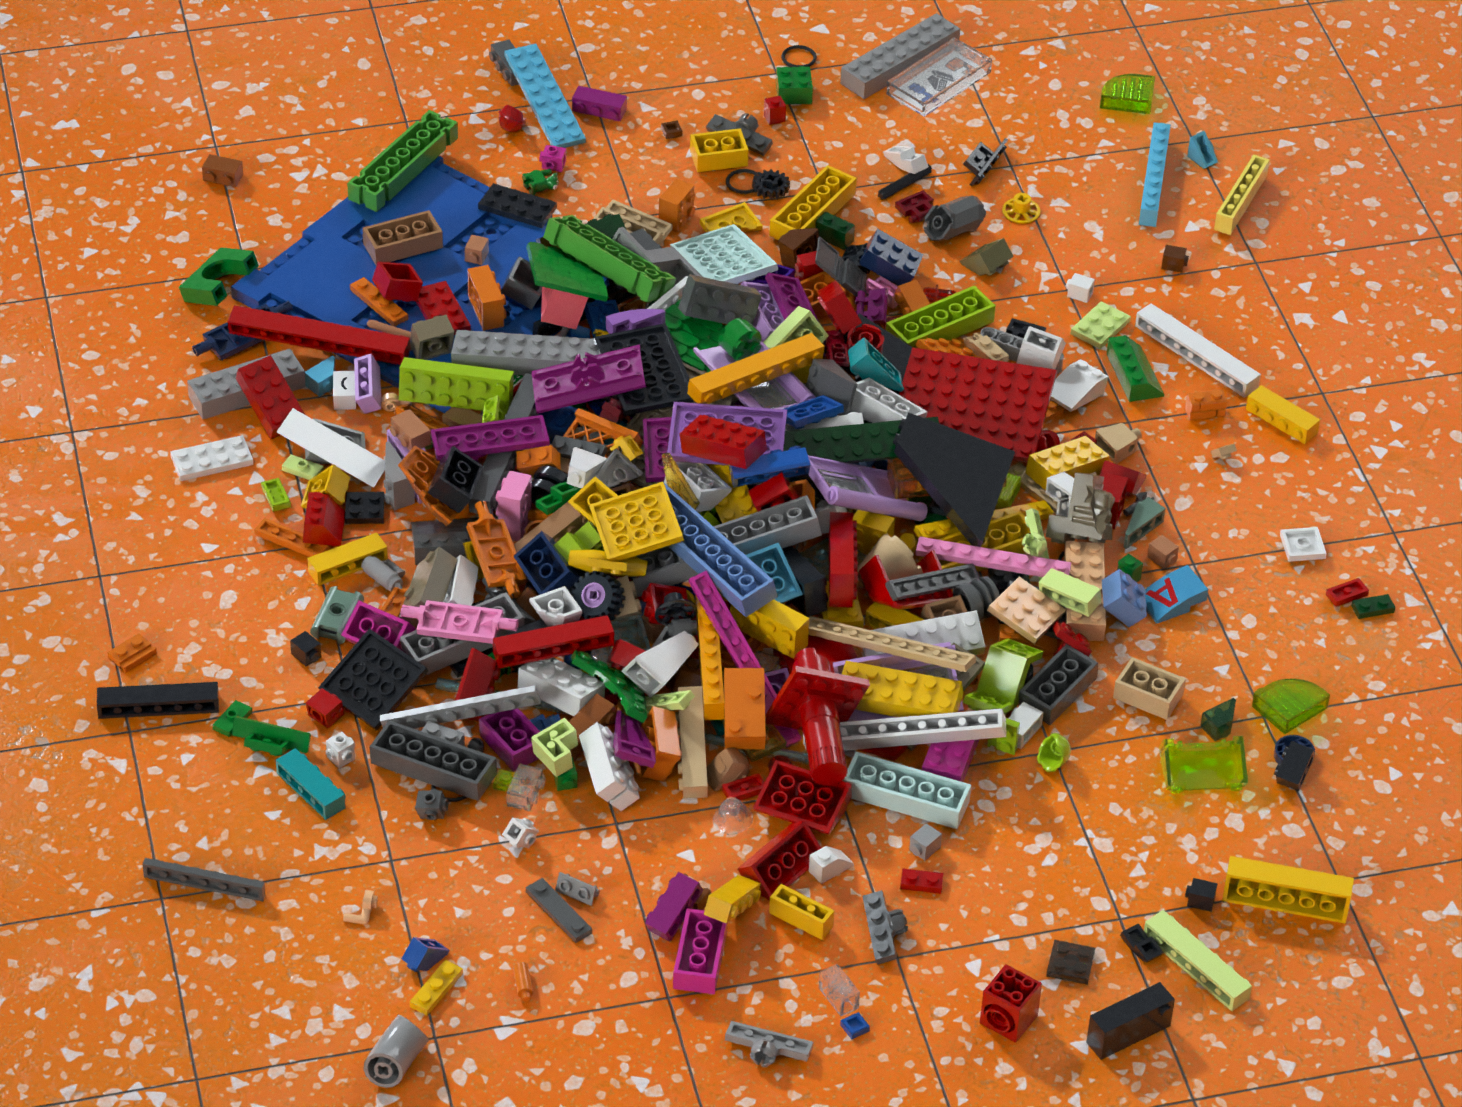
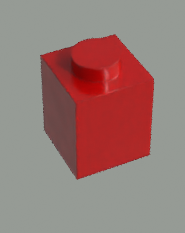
M781 96L764 99V117L769 125L786 121V104Z

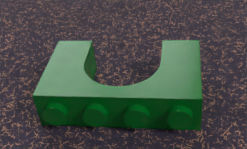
M219 248L179 286L184 302L218 306L228 295L223 282L215 279L228 274L249 275L259 266L254 251Z

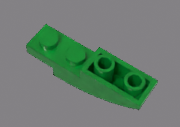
M567 482L550 487L551 494L535 501L536 508L546 515L552 514L567 503L581 488L567 484Z

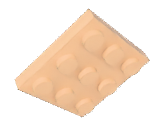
M1018 577L989 605L987 611L1035 644L1064 615L1066 609L1027 581Z

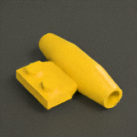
M570 550L568 566L590 573L598 571L611 576L639 577L646 576L648 561L637 557H631L622 561H609L605 551Z

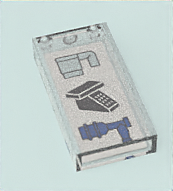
M953 37L887 81L886 94L925 117L991 73L992 59Z

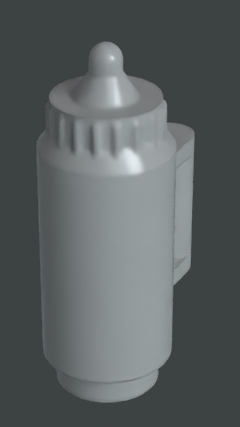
M368 556L363 560L361 565L363 571L386 590L392 592L394 587L402 589L403 580L401 578L405 575V571L390 559L381 561L377 557Z

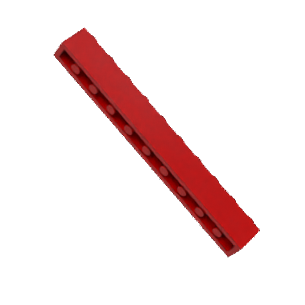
M234 305L227 321L230 334L355 357L372 354L377 361L401 365L404 357L408 358L411 351L410 337L328 323Z

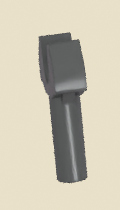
M1147 492L1136 494V502L1123 510L1125 516L1132 514L1137 503L1147 498Z

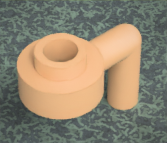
M386 393L381 398V406L386 411H395L396 406L412 405V402L399 400V396L395 393Z
M365 890L362 914L344 913L343 921L367 924L372 908L377 906L378 896L374 895L375 892Z

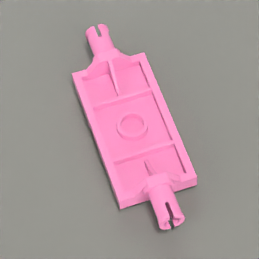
M426 600L425 606L420 605V607L402 605L400 612L401 617L418 619L419 622L416 630L419 635L493 644V638H496L500 629L517 632L519 626L518 619L503 618V610L429 600Z

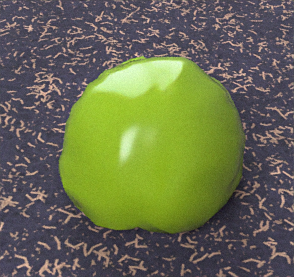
M1052 733L1043 740L1039 747L1037 761L1046 772H1055L1070 758L1071 746L1069 742L1060 734Z

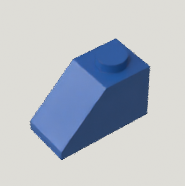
M413 937L401 959L407 963L409 969L418 972V970L428 971L443 959L450 950L435 939Z

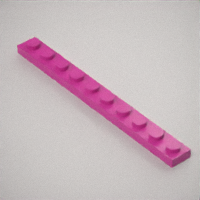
M704 571L689 578V584L736 667L762 668L708 572ZM764 673L766 714L777 694ZM769 724L783 749L800 742L802 739L797 729Z

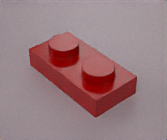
M1357 578L1326 589L1325 595L1335 607L1352 602V600L1368 596L1369 589Z
M757 773L723 784L722 791L729 803L732 804L759 795L765 782L760 774Z
M903 868L900 889L941 894L944 873Z

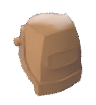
M736 748L723 750L706 767L707 783L714 791H718L722 788L723 784L747 777L750 772L748 758Z

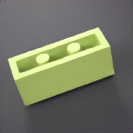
M1053 568L1038 582L1039 591L1056 603L1089 617L1101 603L1100 588Z

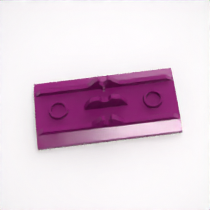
M640 344L599 355L585 352V357L587 358L581 359L580 354H577L574 361L532 371L537 414L646 387Z

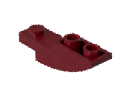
M837 330L826 331L829 336L825 340V358L833 360L840 367H849L847 344L844 342L843 333Z
M611 398L609 403L605 401L602 406L603 410L599 415L616 424H620L626 417L618 398L616 400Z

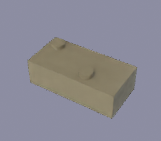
M438 547L434 552L430 551L426 558L417 565L410 587L404 594L406 598L403 605L420 607V605L425 606L426 600L443 602L458 559L441 547ZM399 615V618L408 621L417 629L418 619L401 617Z

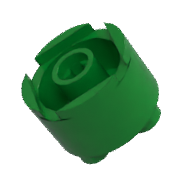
M736 318L724 327L726 330L724 334L719 336V345L736 361L747 358L753 353L756 354L761 349V333L746 319Z

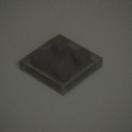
M1054 940L1046 976L1088 985L1096 948Z

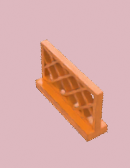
M580 408L574 413L576 418L563 436L576 439L586 435L588 442H601V444L605 445L604 440L613 438L616 440L620 436L625 438L631 435L639 448L644 443L638 432ZM578 425L584 426V431L575 433ZM599 433L600 437L590 440L589 434ZM612 443V444L606 445V447L608 448V450H610V448H611L612 446H614L615 444Z

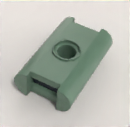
M337 586L331 587L310 629L311 635L316 639L324 637L337 640V644H343L346 639L341 634L358 600L364 602V596L358 591L354 594L338 590Z

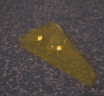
M663 453L662 461L667 485L696 510L700 504L699 500L671 454Z

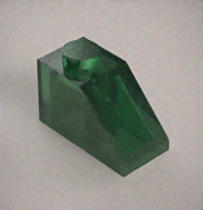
M1235 698L1202 713L1200 727L1214 741L1231 734L1236 704Z

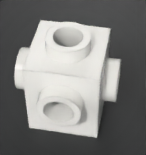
M343 732L326 740L325 752L327 758L339 769L355 760L354 740L351 737H347Z
M512 817L502 835L516 848H529L535 842L539 830L527 818L518 819Z

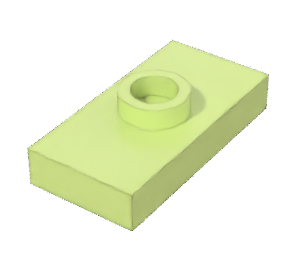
M290 454L282 465V471L310 480L324 471V466Z

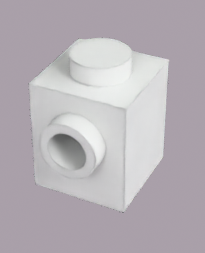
M1074 273L1073 277L1068 279L1066 283V289H1068L1067 297L1087 303L1093 294L1095 279Z

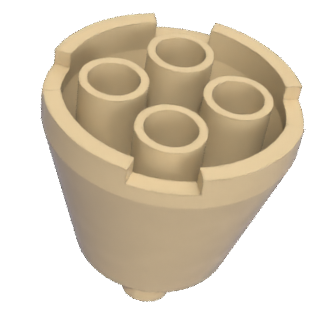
M886 533L877 541L857 569V584L861 588L865 587L859 570L875 555H879L889 580L923 574L920 566H916L915 560L912 557L914 554L908 546L897 536L890 537Z

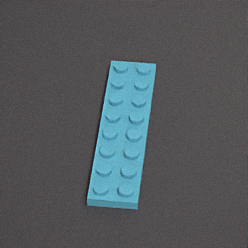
M537 44L505 50L504 56L550 145L566 148L585 143L586 137Z

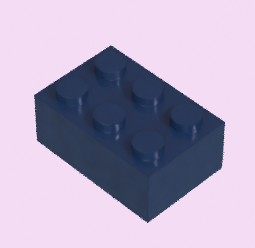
M877 228L869 240L859 264L899 286L912 281L923 254Z
M543 531L536 535L513 557L539 595L564 586L569 590L575 582L579 581L580 576L573 567L568 566V562L555 548V540Z

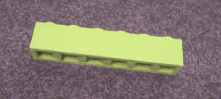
M1162 910L1145 922L1144 932L1148 937L1153 936L1164 954L1230 1011L1235 1010L1250 999L1252 985L1249 981L1241 977L1233 967L1228 966L1216 953H1213L1202 941L1193 936L1187 928L1179 924L1173 916Z

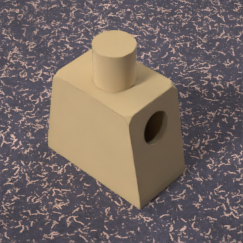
M1119 423L1097 429L1095 444L1109 455V459L1113 463L1117 464L1136 452L1138 439L1142 438V433L1138 428L1130 430L1125 424Z

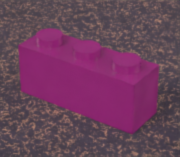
M578 86L572 97V111L621 121L627 110V96Z
M680 872L675 877H672L667 890L658 898L656 907L646 917L645 924L649 931L671 942L685 919L686 909H692L703 892L700 883Z

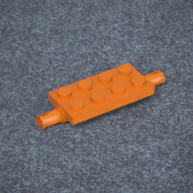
M479 501L475 504L479 519L475 522H468L466 528L489 588L505 586L511 599H513V596L514 599L518 598L521 592L517 585L525 584L527 579L524 571L513 557L517 552L504 519L496 520L490 514L486 501H483V505Z

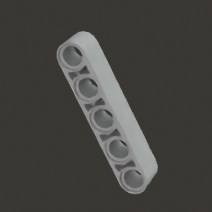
M985 327L981 330L980 334L982 336L987 335L1009 355V360L1017 362L1023 338L991 327ZM1063 353L1055 369L1057 374L1062 372Z

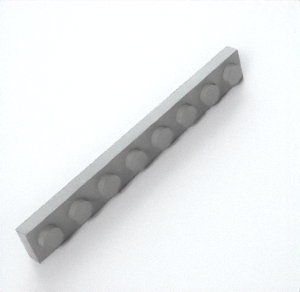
M533 685L380 715V722L382 727L390 720L415 729L424 727L428 721L440 724L540 704V696L536 686Z

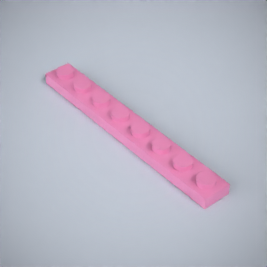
M919 537L916 548V556L925 557L931 550H935L939 560L963 564L973 563L974 566L1044 577L1051 568L1067 575L1070 574L1071 562Z

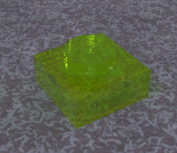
M499 769L493 782V789L513 793L519 779V773Z

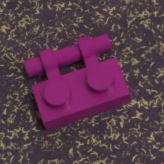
M886 288L869 290V297H865L864 291H858V296L855 300L857 305L856 313H860L875 324L886 323L888 290ZM865 305H868V311H864Z

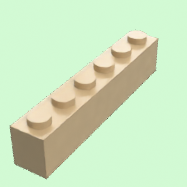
M702 686L678 687V692L691 690L695 696L689 702L690 705L686 709H679V712H675L676 720L680 724V728H677L681 743L679 747L682 751L681 762H678V774H682V778H678L679 791L683 790V798L708 797Z

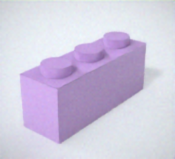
M372 354L355 358V401L364 414L381 409L380 366Z

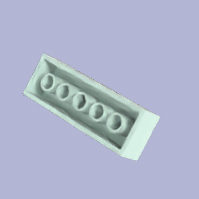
M855 752L847 769L848 774L843 780L851 784V799L954 829H958L970 802L971 784L860 752Z

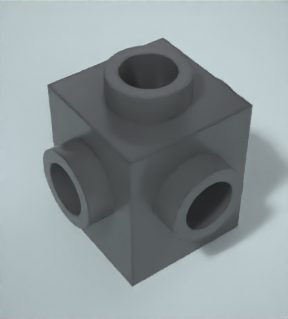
M437 789L418 791L415 809L420 819H444L449 802L443 792Z

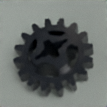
M772 169L770 171L763 170V173L758 172L757 176H754L752 188L753 192H757V196L763 195V199L769 197L770 200L774 197L779 199L780 195L784 197L785 193H789L790 181L789 177H785V173L779 174V170L773 172Z

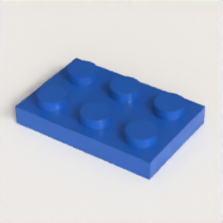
M824 395L784 408L787 410L786 424L796 429L804 428L805 425L821 422V419L827 417H836L837 414L844 412L843 404Z

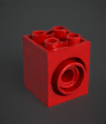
M1005 964L983 991L980 1024L1016 1043L1038 1016L1042 983Z

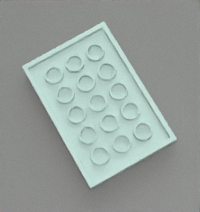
M735 224L670 244V247H674L705 278L739 284L742 281L754 280L756 277L778 270L777 263Z

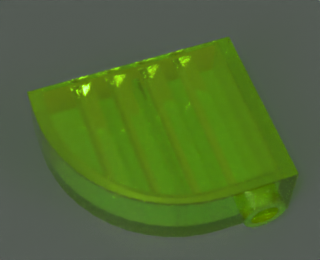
M1123 74L1113 77L1102 88L1100 108L1150 114L1155 76Z
M1281 679L1257 689L1253 694L1252 707L1281 732L1286 734L1327 709L1330 694L1320 686L1306 680Z

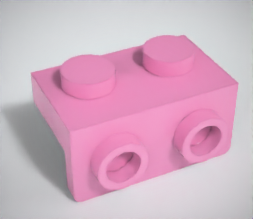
M882 276L875 281L870 278L866 280V292L868 294L869 290L886 288L888 290L887 306L894 309L899 305L896 303L894 295L897 289L896 285Z

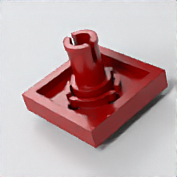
M1056 621L1052 628L1055 635L1063 640L1058 649L1053 653L1054 656L1067 644L1089 657L1092 650L1088 639L1081 633L1076 635L1072 631V627L1065 622L1061 624Z

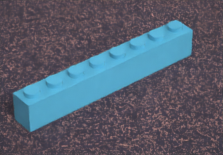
M1153 123L1139 225L1156 227L1171 124Z

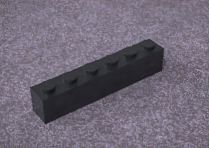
M218 682L97 688L98 719L219 713Z

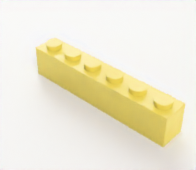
M1253 154L1216 213L1214 230L1231 235L1266 179L1270 159Z

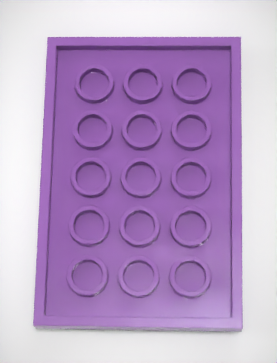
M674 402L667 461L727 465L682 453L679 433L700 414L765 430L767 450L763 455L770 454V451L777 449L783 451L787 410L685 402Z

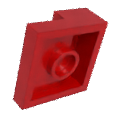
M649 583L646 590L642 593V601L646 602L644 616L648 617L649 623L660 624L655 619V611L664 603L663 599L667 594L677 592L682 594L683 599L688 600L686 588Z

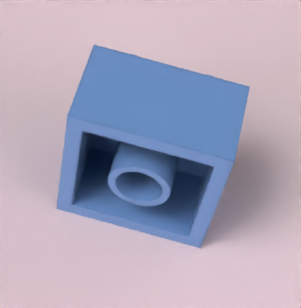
M1118 569L1102 580L1103 606L1108 612L1128 627H1131L1147 616L1145 588L1135 582L1129 574H1125Z

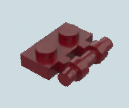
M922 190L895 202V208L905 217L912 215L908 218L911 224L914 222L919 223L923 221L931 209L934 199Z

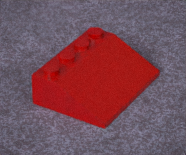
M775 760L753 806V810L791 823L805 821L810 829L829 835L845 813L852 798L851 784L841 781L829 786L819 785L812 780L809 770Z

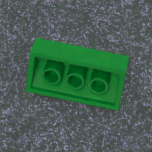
M1126 335L1108 338L1106 354L1128 401L1164 397V392L1142 347Z

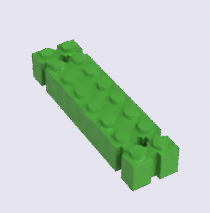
M428 110L421 117V122L416 121L362 169L360 177L355 176L347 183L348 200L357 204L365 203L366 208L378 212L385 205V201H390L444 152L446 146L451 145L458 139V122L447 117L442 119L440 114Z
M568 215L563 216L562 219L560 217L549 218L543 238L548 240L551 245L559 246L564 253L574 256L577 261L584 262L590 269L597 270L603 277L612 279L616 285L625 287L629 293L637 294L642 301L651 302L658 300L674 287L676 281L674 276L660 271L661 268L590 225L583 224L577 217Z

